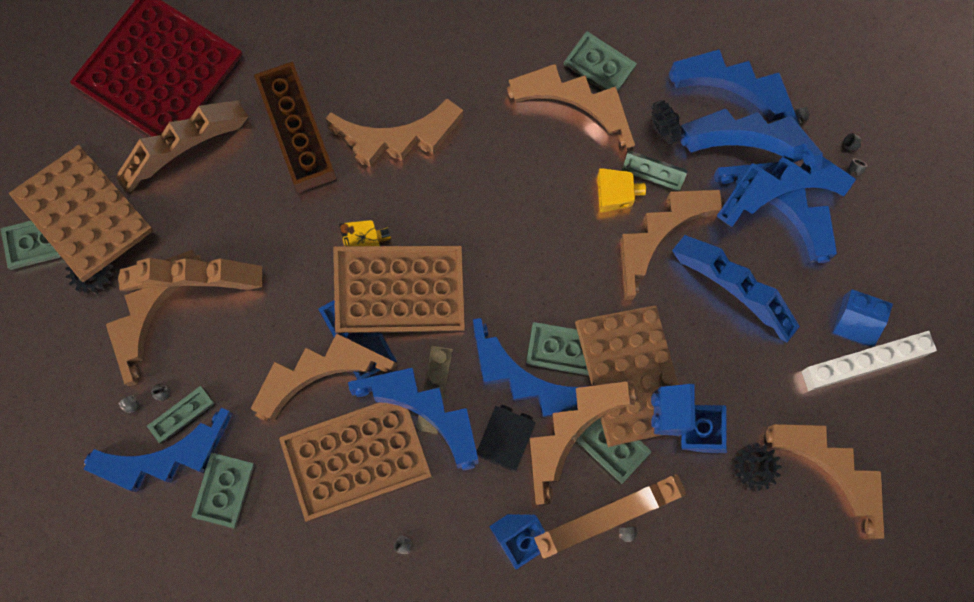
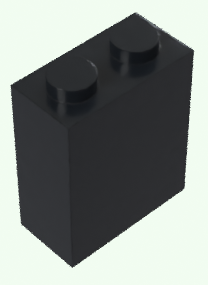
M501 404L500 407L495 406L477 449V456L516 473L536 422L532 421V416L525 413L515 414L512 412V408Z

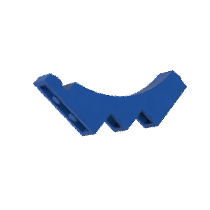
M720 49L673 62L669 76L671 82L675 83L676 88L712 86L729 90L754 104L770 122L792 116L800 126L779 72L756 79L750 61L726 67Z
M723 109L681 125L682 133L680 135L682 138L680 141L690 152L716 146H749L776 153L793 163L803 159L804 163L809 165L814 172L822 169L823 153L792 116L768 124L759 112L735 120L727 109Z
M783 156L771 174L752 163L717 214V217L733 227L744 209L753 214L761 206L784 193L803 188H822L845 196L856 179L825 157H823L822 169L815 172L804 162L799 167Z
M778 162L755 165L771 174ZM751 165L719 167L714 173L715 182L729 184L735 180L737 187ZM805 188L784 193L769 201V203L782 211L798 229L807 247L810 261H818V263L831 261L837 254L829 206L808 207Z
M684 235L672 250L681 264L702 273L737 297L765 325L773 327L781 340L788 343L800 327L779 291L757 282L749 268L730 262L722 248Z
M481 318L473 319L484 386L509 381L513 402L534 398L539 399L542 419L553 417V413L578 410L576 388L579 387L552 384L526 372L510 358L497 337L485 339L488 336L487 324H482Z
M413 368L348 382L352 396L363 397L368 395L369 392H373L376 402L401 406L417 413L430 422L450 447L457 469L470 470L475 468L476 464H479L467 408L445 413L440 388L418 392Z
M221 408L219 412H215L212 418V427L200 423L179 442L151 454L117 456L93 449L84 461V470L132 492L138 491L147 473L171 483L180 463L204 473L210 454L215 452L233 413Z

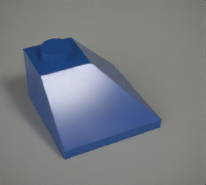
M507 514L489 526L516 570L541 554L534 537L545 533V530L536 515Z

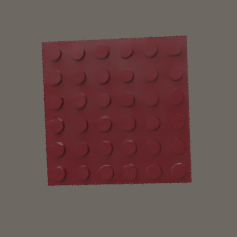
M135 0L71 79L70 84L150 137L159 136L163 133L169 122L190 119L198 106L205 105L242 57L243 53L162 0Z

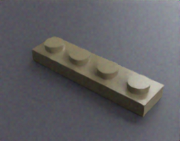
M431 345L423 391L440 388L442 401L444 402L453 349ZM420 415L418 416L416 431L438 434V430Z

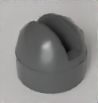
M808 107L795 110L798 122L802 123L801 118L807 122L810 116Z
M850 133L845 137L843 146L850 151H856L861 147L862 140L858 135Z
M852 159L849 164V172L851 174L856 172L855 176H860L865 172L868 165L859 159Z
M159 383L153 386L151 395L155 400L164 401L169 397L170 389L167 385ZM157 390H165V392L155 394Z
M134 394L127 396L118 403L121 409L127 413L135 412L139 405Z
M637 526L619 527L621 539L625 542L634 541L637 537Z
M400 535L394 544V551L403 555L411 552L409 548L413 547V543L408 537Z

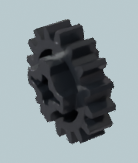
M665 100L653 103V106H651V117L654 130L668 144L680 141L682 138L680 133L682 131L680 130L679 115L673 111L672 107H669V103H666Z
M109 263L103 268V273L100 270L85 282H82L70 267H66L65 270L70 272V274L66 275V278L71 281L69 285L79 293L83 291V293L89 295L90 291H92L94 294H98L99 288L106 290L105 283H112L108 278L114 276V273L110 271V269L114 268V265Z
M755 443L753 448L748 444L745 446L746 451L743 449L738 451L741 456L734 457L738 464L732 466V468L738 469V473L734 476L741 477L740 485L747 483L748 490L754 486L755 491H760L761 486L764 490L769 489V484H776L774 478L781 476L777 470L781 469L782 466L776 463L780 457H773L774 449L767 451L766 444L760 448L759 443ZM750 453H760V454H762V456H761V457H755L754 455H751ZM761 462L759 470L753 472L754 468L756 467L755 464ZM744 463L746 464V472L743 467ZM754 477H759L760 479H763L764 481L757 482V481H753V480H751V479L754 478Z

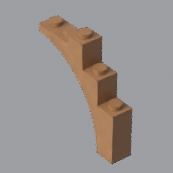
M446 99L437 109L422 119L393 128L359 126L343 120L332 112L326 117V121L328 124L327 128L333 134H340L344 137L343 140L353 147L354 158L360 164H367L371 167L385 150L391 157L403 160L416 143H418V146L423 151H429L434 154L463 119V110L449 99Z
M147 258L137 261V265L120 269L118 276L119 290L132 291L165 286H214L251 290L262 287V266L221 258L209 262L188 258L173 262Z

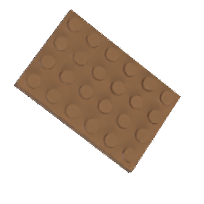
M77 145L9 192L13 200L82 282H85L153 232L150 225L80 145Z
M462 246L333 247L335 333L465 330Z
M656 305L577 320L575 324L591 385L628 381L633 383V386L637 389L638 397L635 400L634 406L612 411L600 418L608 447L662 436L654 434V428L651 425V419L654 415L651 397L654 391L660 387L679 384Z
M379 402L279 437L306 522L432 477L409 409L398 405Z

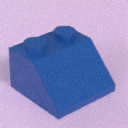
M851 289L843 297L832 334L872 348L875 347L888 323L893 303Z
M695 384L663 386L654 391L651 397V404L654 406V415L651 419L654 434L680 436L695 429Z
M695 405V429L681 435V449L702 453H727L726 405Z

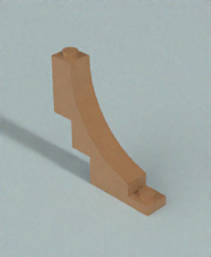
M556 64L508 80L510 86L507 87L510 99L514 98L516 103L531 99H554L568 102L596 118L610 135L621 132L618 138L621 146H625L626 150L635 148L616 87L591 94L585 75L561 83Z
M238 100L198 106L190 119L169 122L161 135L139 139L116 175V178L125 193L133 192L141 179L150 178L166 163L192 146L222 133L240 129L248 115Z
M720 190L670 192L667 197L668 212L646 213L644 217L645 233L622 235L620 241L625 300H633L636 293H639V282L635 281V279L644 278L652 254L670 233L691 221L717 216L724 206V197H721Z
M193 250L164 259L172 262L184 258L203 261L201 256L196 255ZM180 286L143 288L126 294L124 296L130 315L106 323L125 385L133 387L139 384L137 380L139 372L133 364L144 361L145 340L153 317L163 302Z
M336 334L325 357L305 348L294 371L274 362L251 410L257 412L255 416L264 421H267L268 418L276 420L286 403L298 391L317 379L341 372L370 373L375 363H377L375 368L387 373L389 369L394 372L398 364Z
M626 381L576 388L578 410L553 413L555 435L530 438L536 505L551 504L553 490L549 486V482L560 481L566 458L579 436L602 416L612 411L635 405L638 395L633 383Z
M774 424L769 427V430L766 431V442L769 443V449H780L796 453L822 467L840 485L852 506L855 516L867 517L865 532L868 534V539H884L881 471L855 470L854 448H827L826 426Z
M675 474L534 537L544 559L687 495L678 474Z

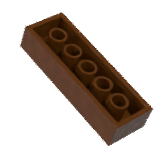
M293 61L254 74L297 193L336 180L335 172Z

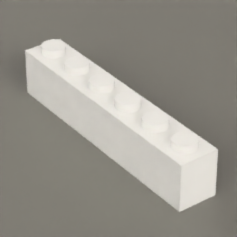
M926 331L807 367L801 373L808 391H812L927 356L936 352L937 349L930 332Z

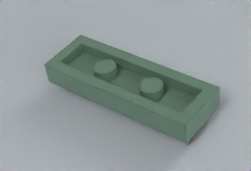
M628 150L621 171L632 172L634 176L680 191L688 170Z
M200 386L147 425L156 440L162 444L215 403L203 387Z

